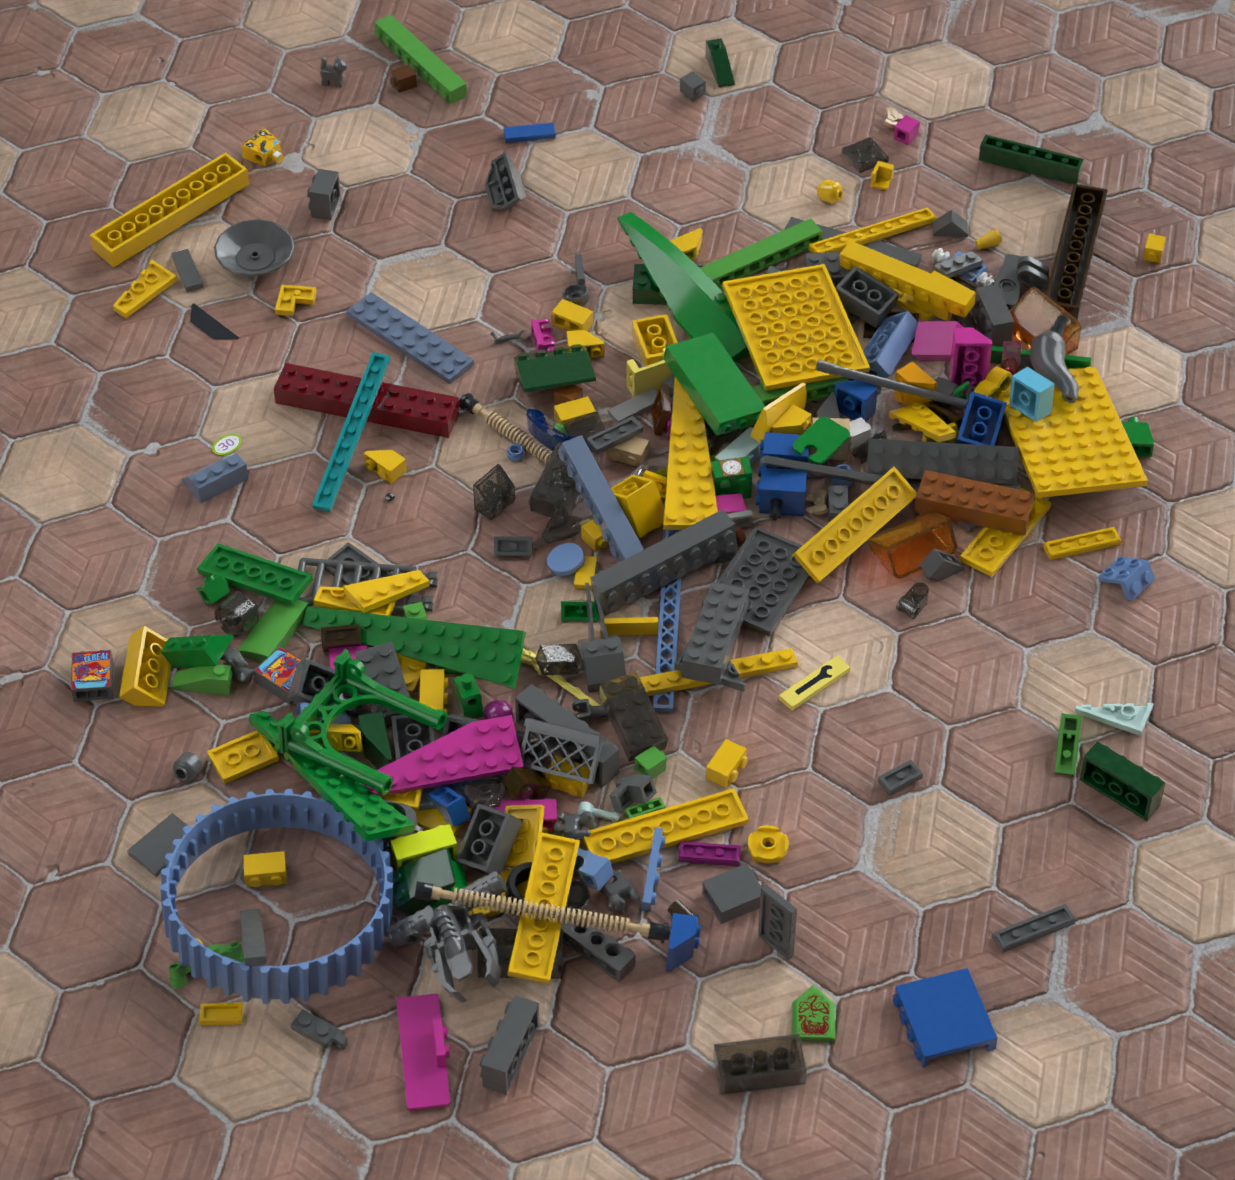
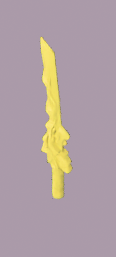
M523 648L522 663L535 667L538 675L548 676L579 700L588 699L591 706H601L595 700L585 695L579 687L572 686L562 675H557L553 672V668L547 664L546 659H543L539 652L535 654L531 650L527 651Z

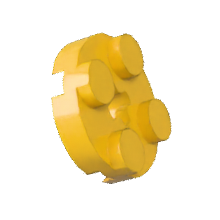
M771 825L760 826L757 828V831L749 835L748 851L753 861L771 864L780 863L784 860L788 852L789 840L787 835L780 832L778 827ZM766 842H770V845L773 846L766 847L764 845L766 844Z

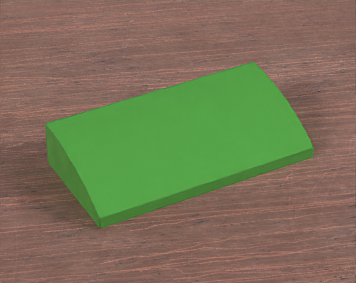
M274 600L237 651L246 658L262 663L280 646L285 648L303 623L306 606L309 607L308 603L297 600L292 606Z

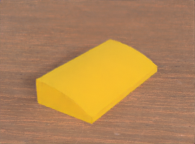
M802 382L764 407L750 436L761 443V440L765 439V432L772 433V426L793 404L804 410L807 396L806 384Z

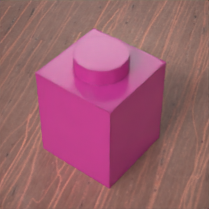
M905 115L895 125L894 139L909 145L919 134L920 121Z

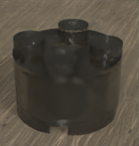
M236 591L215 608L214 616L216 621L220 620L222 624L221 629L226 634H232L234 638H238L246 634L259 622V613L257 611L259 606L254 600H250L241 592Z

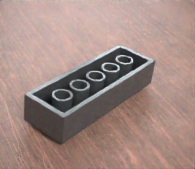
M715 582L711 583L682 660V678L717 685L721 684L749 606V589Z
M533 684L515 697L516 722L525 729V719L531 718L602 736L601 733L595 732L585 721L579 720L570 710L563 708L557 700L551 699L542 689L535 687ZM531 731V734L541 740L536 732ZM551 737L546 741L551 749L559 745L555 737ZM607 740L605 745L602 744L594 781L601 787H604L619 774V749L614 743H610ZM572 741L564 745L569 754L578 750ZM588 746L583 750L588 759L594 756L596 747ZM562 748L555 751L563 758L566 757ZM580 752L572 757V760L576 763L582 764L585 762Z

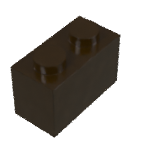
M512 767L502 780V783L513 798L544 799L552 787L541 771Z

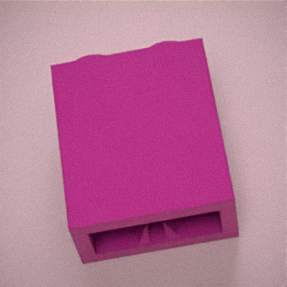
M918 321V326L915 330V341L912 346V356L919 362H950L954 328L964 327L957 321Z

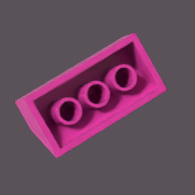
M954 328L948 381L958 384L959 387L967 381L969 385L977 386L985 380L989 373L992 340L974 328Z

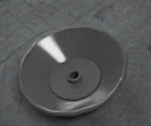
M260 219L241 221L228 227L218 236L214 246L215 258L224 269L236 275L249 277L267 275L280 269L290 260L294 251L293 237L285 227L273 221Z

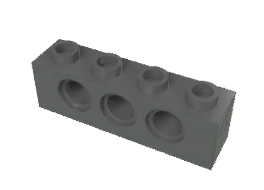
M563 920L559 940L616 981L620 982L635 967L636 955L630 948H625L613 936H608L601 928L597 930V925H595V929H592L591 924L589 928H586V923L584 927H581L580 922L579 926H575L576 922L570 925L571 921H568L567 925L565 920Z

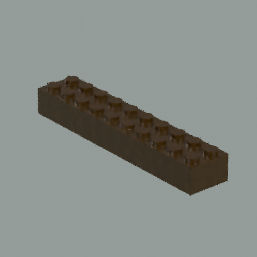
M1073 184L1044 300L1043 318L1056 320L1058 315H1064L1068 318V322L1077 324L1108 189Z

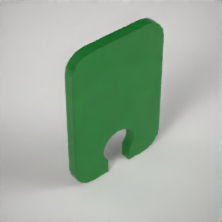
M820 417L794 441L792 449L797 454L802 455L805 448H815L817 452L812 454L808 460L813 464L820 465L849 439L850 432L832 419Z

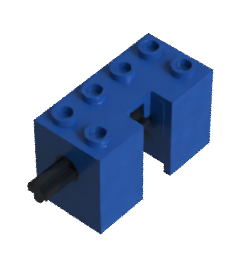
M765 432V439L761 440L760 451H763L760 452V459L764 456H772L808 463L809 447L805 448L802 455H799L793 451L792 447L794 441L801 435ZM759 466L758 477H761V480H758L756 493H758L756 494V505L759 506V513L770 514L769 517L773 518V520L781 518V515L804 516L807 471Z

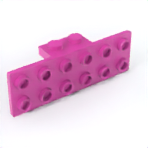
M439 994L397 998L407 1110L450 1106L446 1058L450 1057L449 1044L444 1045V1039H448L447 1026H442Z

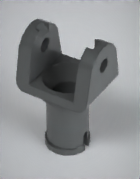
M588 699L576 700L572 703L574 711L585 712L575 717L585 721L588 726L592 718L610 717L609 705L591 706Z

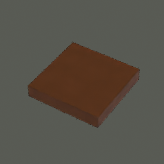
M668 384L660 385L651 408L654 434L661 436L671 412Z

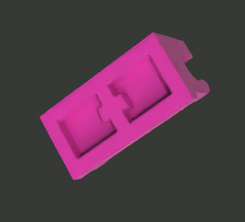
M548 319L531 320V333L536 351H553L556 348L551 326H541L542 324H548Z

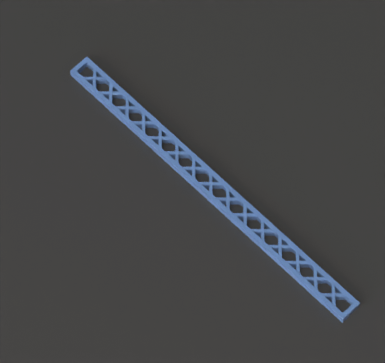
M665 530V539L682 530ZM677 578L676 582L672 585L668 583L666 586L661 587L656 674L662 673L661 671L664 668H667L669 671H675L681 578ZM669 593L675 595L671 600L666 597ZM669 607L674 610L671 614L665 611ZM668 622L673 625L670 629L664 626ZM667 637L672 640L668 645L663 642ZM666 652L671 655L667 660L662 657ZM674 690L668 693L663 692L659 695L654 694L653 712L673 713ZM665 699L669 702V705H658V702Z

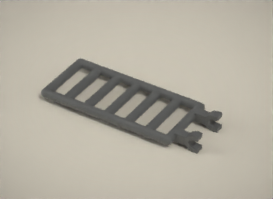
M301 558L298 570L305 572L306 565L317 566L311 598L299 597L298 600L315 606L314 598L321 586L325 567L336 568L332 587H340L344 568L355 569L352 584L360 582L362 570L374 571L372 580L380 578L381 571L393 572V576L420 569L416 566ZM437 572L423 573L430 581L429 586L437 587ZM415 593L407 595L405 605L422 602L424 610L433 611V596L415 597ZM395 604L392 612L404 613V605Z

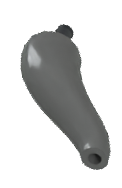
M1058 315L1053 327L1049 331H1044L1037 337H1034L1030 347V360L1034 371L1055 383V387L1062 392V398L1066 402L1075 403L1079 394V386L1076 379L1066 368L1064 361L1066 355L1065 342L1062 337L1068 318L1064 315Z

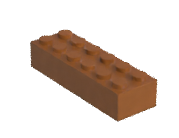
M925 470L916 495L915 512L1026 535L1034 510L1035 493Z

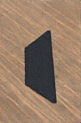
M192 304L190 322L212 339L239 338L196 304Z

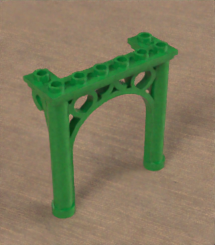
M345 649L334 660L335 676L330 682L328 681L319 694L314 696L313 701L302 710L300 716L295 719L293 714L289 712L285 718L279 721L277 729L280 753L284 754L285 752L293 751L371 787L377 793L385 796L392 787L393 777L334 750L327 739L331 723L337 716L349 708L362 704H378L439 731L446 723L447 712L440 709L435 710L378 684L364 674L366 671L365 666L359 660L351 659L349 651ZM343 693H351L353 695L352 698L346 700L338 698ZM319 717L322 718V719H321V722L316 721V720H317ZM312 729H317L321 732V734L314 737L309 736Z

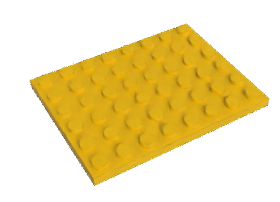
M825 264L723 281L722 287L765 391L795 386L802 382L806 384L843 377L816 371L818 360L864 373L869 372L870 366Z

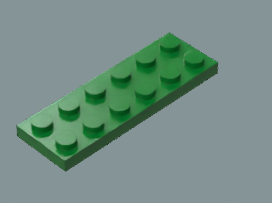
M219 543L197 567L198 574L207 577L212 574L213 576L221 575L230 585L292 606L313 581L312 574Z

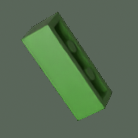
M661 797L648 801L646 804L641 803L626 808L625 816L627 819L664 809L665 805Z

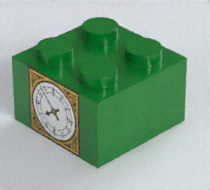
M748 457L711 461L715 496L741 493L743 499L751 498L753 473Z

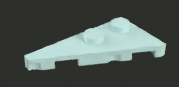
M1127 703L1125 705L1103 704V707H1091V704L1076 706L1075 714L1141 736L1153 709V703H1147V706H1134V703Z

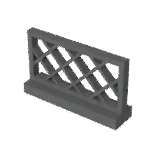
M525 719L524 726H526L520 752L524 767L590 784L594 783L602 744L605 745L606 741L605 736L536 719ZM531 731L536 732L541 739L534 745L529 740ZM551 737H555L559 745L551 750L546 741ZM570 741L574 742L578 750L571 754L568 753L564 746ZM543 743L548 753L539 757L535 748ZM588 746L596 747L594 756L588 759L583 750ZM562 748L566 757L558 762L553 753ZM532 751L536 760L531 764L524 763L526 754ZM580 752L585 762L576 767L572 757ZM550 755L555 765L548 769L545 768L542 760ZM569 760L573 770L564 773L560 765ZM586 764L590 769L589 778L582 777L579 769Z

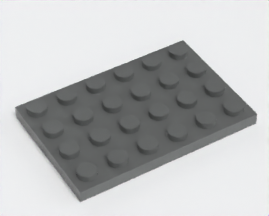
M755 526L716 583L749 589V606L742 625L771 636L811 576L792 555L802 545Z

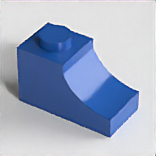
M442 785L427 794L429 800L443 816L444 821L453 827L463 824L465 820L471 817L464 798L446 785Z

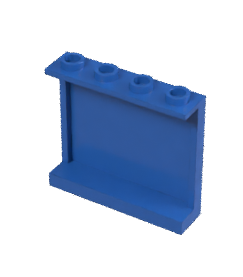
M968 968L896 986L895 995L892 996L893 1003L900 1010L901 1023L907 1027V1038L910 1043L913 1042L915 1058L917 1061L920 1060L923 1068L926 1067L927 1060L984 1045L987 1051L996 1049L997 1035Z

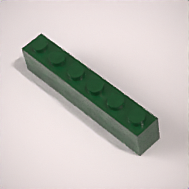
M986 134L981 142L979 152L980 161L1071 184H1078L1082 175L1084 162L1082 158Z

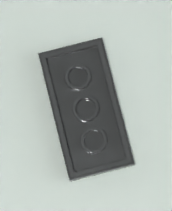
M349 542L327 559L377 563ZM325 567L324 570L334 576L336 568ZM344 568L341 582L346 585L352 584L355 569ZM362 570L360 582L372 580L374 571ZM381 571L380 578L392 576L391 572Z
M765 884L761 888L758 936L783 957L790 960L794 956L797 908Z

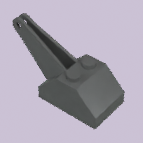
M593 581L592 592L602 637L594 638L589 583L586 582L588 639L578 640V650L588 692L604 690V684L627 680L620 637L616 634L608 635L596 583Z

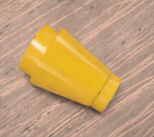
M990 230L975 240L978 250L999 246V243H1002L998 230Z

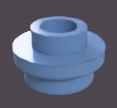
M520 444L510 445L506 452L507 457L513 461H519L525 456V450Z

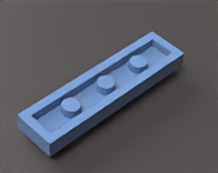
M655 827L641 908L643 911H649L650 905H655L657 893L653 892V887L658 886L660 874L656 873V869L661 867L663 855H659L660 848L664 849L666 837L662 836V828Z

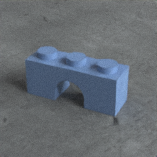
M578 848L573 873L579 871L582 881L588 887L600 890L614 875L611 862L606 857H600L590 851Z

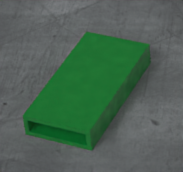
M714 333L666 346L663 357L664 361L716 436L756 424L765 405Z

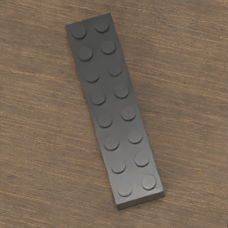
M868 439L866 473L883 476L891 468L895 467L904 478L922 479L925 470L985 483L1017 484L1019 447Z
M722 509L590 577L591 584L593 581L596 583L600 607L605 616L616 612L621 607L631 604L645 595H649L652 591L666 586L677 578H682L685 574L699 569L704 564L732 552L737 548L735 524Z

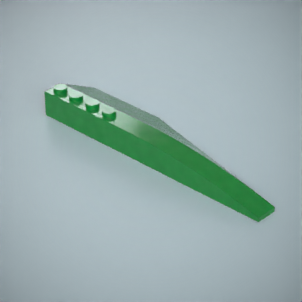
M632 212L619 216L617 218L625 234L630 237L631 245L637 249V255L639 259L643 260V266L654 285L660 289L659 293L662 298H665L669 311L672 310L674 320L690 338L714 333L734 363L751 356L728 299L718 286L678 247Z

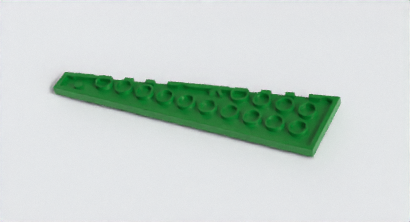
M306 606L302 625L307 628L321 631L320 628L359 624L361 643L375 647L392 641L397 655L436 665L444 669H450L461 674L472 673L475 678L490 681L514 690L516 688L526 636L525 631Z
M265 711L249 714L248 722L268 742L274 743V748L280 752L277 729L279 721ZM293 751L284 753L286 761L294 763L293 768L327 802L334 804L333 809L336 812L344 814L343 819L346 822L354 824L353 829L366 842L414 830L415 824L360 782Z

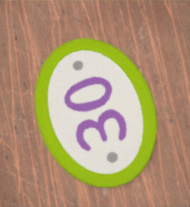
M237 434L222 436L215 441L212 451L217 455L230 454L240 447L242 438Z

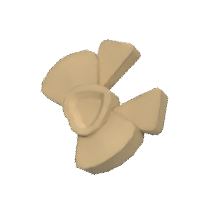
M886 108L885 113L887 116L884 125L895 128V125L898 123L896 120H901L903 118L902 114H898V111L894 108Z
M817 490L806 497V502H814L815 506L805 509L810 515H820L828 512L825 503L828 494L825 490Z

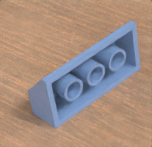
M909 311L886 317L863 351L870 366L868 374L887 378L894 373V368L902 360L904 352L909 349V344L915 338V330L918 326L917 320Z

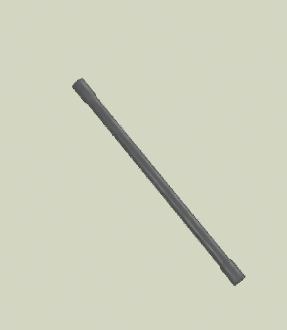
M818 360L816 364V371L847 377L953 406L966 408L968 402L967 399L837 366L826 361Z

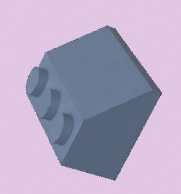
M237 453L228 454L181 478V481L200 503H203L247 480V465Z

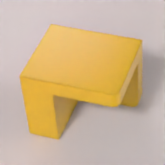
M878 161L871 175L870 187L886 191L893 179L894 165Z

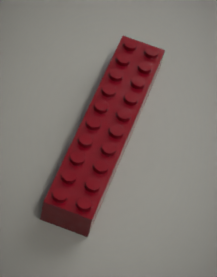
M285 363L274 386L275 403L347 418L362 378ZM382 382L366 422L449 438L460 413L459 397Z

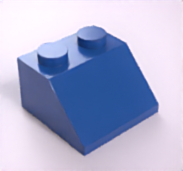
M858 380L837 382L834 393L839 413L852 420L862 417L867 422L876 412L878 388L873 384Z
M673 913L666 965L667 972L674 970L692 958L694 949H698L701 925H697L698 916Z

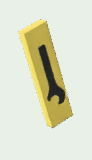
M837 655L781 693L779 700L793 711L850 672L851 667Z

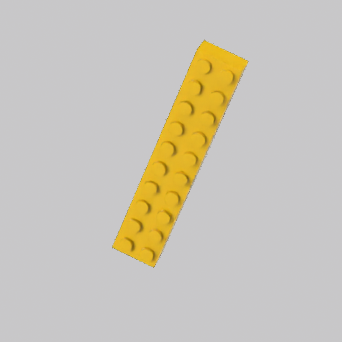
M225 152L90 234L92 250L111 266L116 267L249 185L248 169Z

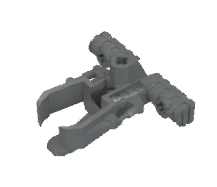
M494 871L489 873L490 875L470 883L469 886L461 888L463 889V894H465V890H468L469 895L471 891H474L473 895L479 892L480 897L481 893H484V897L488 893L490 894L489 898H492L493 894L495 899L498 895L500 896L503 892L506 893L508 891L504 880ZM455 901V905L452 903L441 905L434 911L428 905L425 909L417 911L416 914L409 915L398 921L397 924L388 926L386 931L395 949H399L400 946H405L406 944H416L422 940L424 935L429 931L431 932L432 936L424 942L428 957L432 962L431 969L437 975L442 987L461 1003L467 1002V1000L455 990L452 976L459 981L471 976L473 966L467 950L481 949L487 959L485 979L493 987L499 983L502 969L498 964V954L495 946L497 941L489 930L490 927L484 914L472 913L471 910H473L474 904L470 908L468 903L464 907L463 902L459 906L457 905L458 901ZM481 926L488 936L483 938L478 933L477 928Z

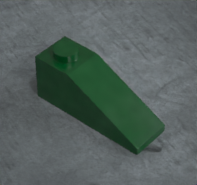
M722 38L706 41L705 57L718 87L735 85L727 50Z

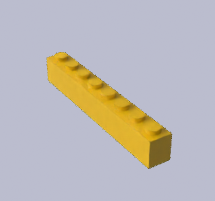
M851 240L840 253V266L844 269L851 271L856 266L892 289L906 293L955 315L965 318L975 305V291Z

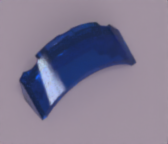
M527 410L528 431L536 440L558 454V450L563 442L575 438L566 435L545 421L544 413L540 410Z

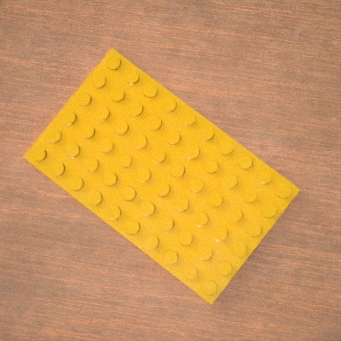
M1096 367L1068 369L1079 386L1076 402H1066L1062 398V392L1054 386L1052 413L1037 422L1009 405L1011 390L1004 394L1001 401L1007 402L1003 416L1016 447H1019L1020 458L1037 498L1147 486L1148 479Z

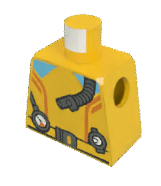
M265 128L241 145L243 158L262 166H267L273 161L281 163L284 159L280 141Z

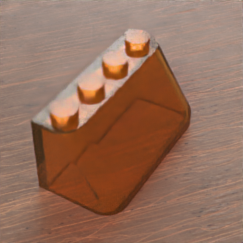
M1032 287L1026 291L1009 311L1014 320L1013 334L1029 347H1031L1034 337H1037L1044 331H1049L1053 327L1058 315L1066 316L1068 322L1065 325L1062 336L1065 342L1066 355L1078 349L1081 333L1079 321L1039 289Z
M933 511L926 512L868 539L870 550L887 571L899 579L921 570L922 568L919 564L934 548L952 555L957 549L951 519Z

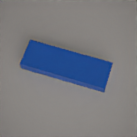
M554 122L503 127L506 143L556 138Z

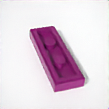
M681 841L679 843L678 862L739 866L741 846Z

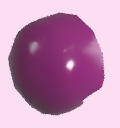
M504 700L489 702L484 708L485 720L512 715L514 721L512 706Z

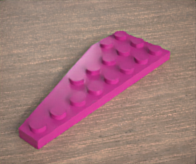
M512 715L471 722L377 771L393 777L392 787L387 794L392 795L507 774L512 767L524 768L513 718ZM368 787L369 790L372 791L374 794L380 797L383 796L377 793L375 789Z

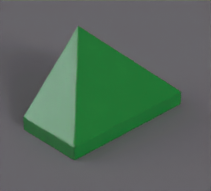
M561 601V621H587V601ZM591 601L593 621H599L595 602Z

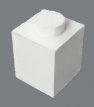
M862 417L850 422V449L868 443V439H870L872 433L871 426Z

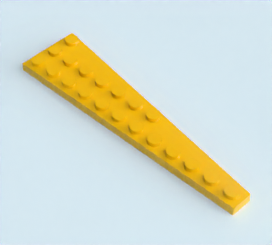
M674 376L663 530H684L718 512L704 417Z

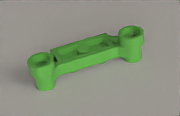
M239 941L232 942L229 945H222L220 943L207 947L219 955L245 963L244 951ZM180 961L169 965L168 969L171 975L169 980L172 988L178 989L188 984L186 974L192 972L190 965L182 966Z

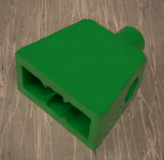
M1135 416L1128 418V422H1122L1136 455L1152 457L1154 440L1149 424L1139 422L1138 417Z
M469 673L455 677L453 679V694L462 716L472 719L483 717L481 692L474 675ZM468 701H473V705H468Z

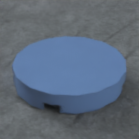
M565 543L557 546L549 553L547 558L550 571L558 576H567L577 572L576 569L579 566L581 568L585 561L582 548L574 543Z

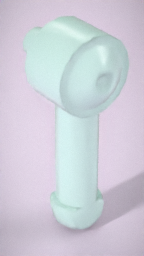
M581 802L577 811L578 815L584 811H589L594 817L611 820L612 822H617L620 819L619 813L596 809L589 802Z

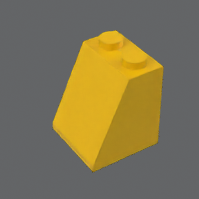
M631 475L611 488L637 537H645L648 535V532L663 525L665 508L655 480Z

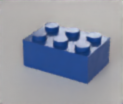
M971 392L955 443L994 446L1007 402Z

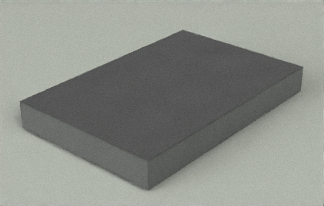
M172 813L127 850L128 855L157 877L161 873V869L166 868V854L173 853V840L182 839L183 828L188 825Z

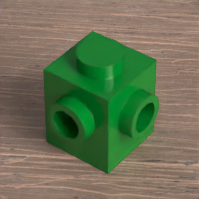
M213 574L203 579L204 583L196 588L205 604H213L230 592L227 580L221 575L213 576Z

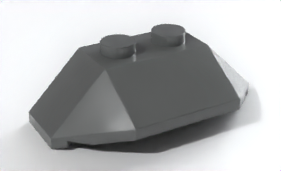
M506 152L492 160L491 169L485 183L491 208L493 210L508 209L527 197L521 175Z

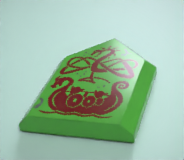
M812 985L792 1002V1040L835 1042V1003L817 987Z

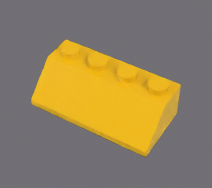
M146 626L141 627L129 636L119 697L134 706L163 707L166 701L171 665L163 656L161 650L168 639Z

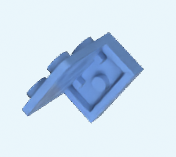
M1121 556L1116 558L1108 568H1105L1098 576V579L1102 582L1120 584L1126 600L1132 601L1155 580L1148 560Z

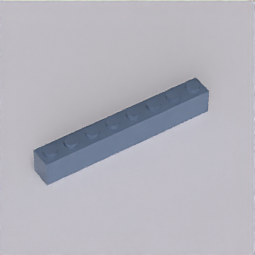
M582 435L563 442L558 450L561 461L565 462L569 476L573 477L576 489L582 494L585 506L592 512L593 520L596 525H599L602 537L608 542L613 557H616L618 562H621L643 551L644 549Z

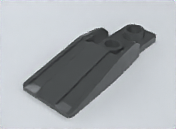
M1012 254L1005 255L1004 263L998 272L994 285H997L1005 304L1016 307L1021 284L1017 279V261L1022 256Z

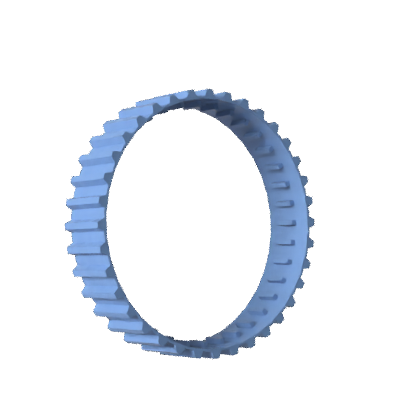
M267 789L265 794L255 795L251 791L247 792L246 798L238 800L233 796L229 798L228 804L223 806L212 805V812L206 816L198 814L196 816V823L193 826H185L183 828L182 839L173 840V853L166 854V868L161 869L162 915L165 935L167 938H170L172 952H179L180 964L182 966L190 965L192 976L195 979L199 977L206 979L208 988L212 989L218 986L224 989L225 996L229 997L235 993L242 995L243 1001L246 1002L252 997L260 998L263 1004H269L271 999H281L283 1004H289L291 998L300 997L303 1001H308L310 994L319 992L324 996L328 994V988L334 985L339 987L345 986L346 978L350 975L358 977L361 974V966L364 963L372 964L374 961V950H382L383 936L388 935L386 929L390 926V920L393 917V869L390 867L389 852L383 851L382 838L366 842L353 829L354 824L346 822L343 819L344 814L333 809L334 804L327 802L323 797L321 799L312 797L309 791H306L303 795L293 794L292 789H286L284 793H274L272 789ZM272 827H290L316 831L333 837L349 846L371 867L376 881L379 880V907H376L373 918L361 933L349 943L328 955L312 961L283 966H246L243 962L219 955L202 945L191 936L183 923L178 919L175 896L177 895L178 883L181 881L186 870L212 846L243 832Z

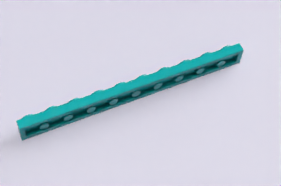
M375 352L371 354L313 501V509L329 513L332 511L389 365V355Z

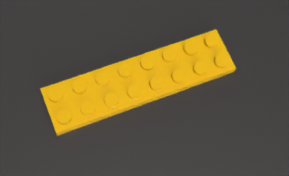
M895 467L891 468L792 555L813 580L819 583L916 498L917 492Z
M735 788L589 830L591 832L590 837H582L587 851L600 857H606L611 864L651 853L655 827L663 829L662 836L666 837L665 849L679 845L681 841L689 842L749 824V818Z
M539 832L524 900H527V905H529L530 901H533L532 906H535V902H538V907H540L541 903H544L543 908L546 907V904H549V909H551V905H554V910H556L557 906H560V911L562 907L566 908L580 840ZM521 912L507 976L549 984L562 924L559 923L560 919L556 923L554 918H552V922H550L549 917L544 921V916H541V920L538 919V915H536V919H533V914H531L530 918H527L528 913H525V917H522Z

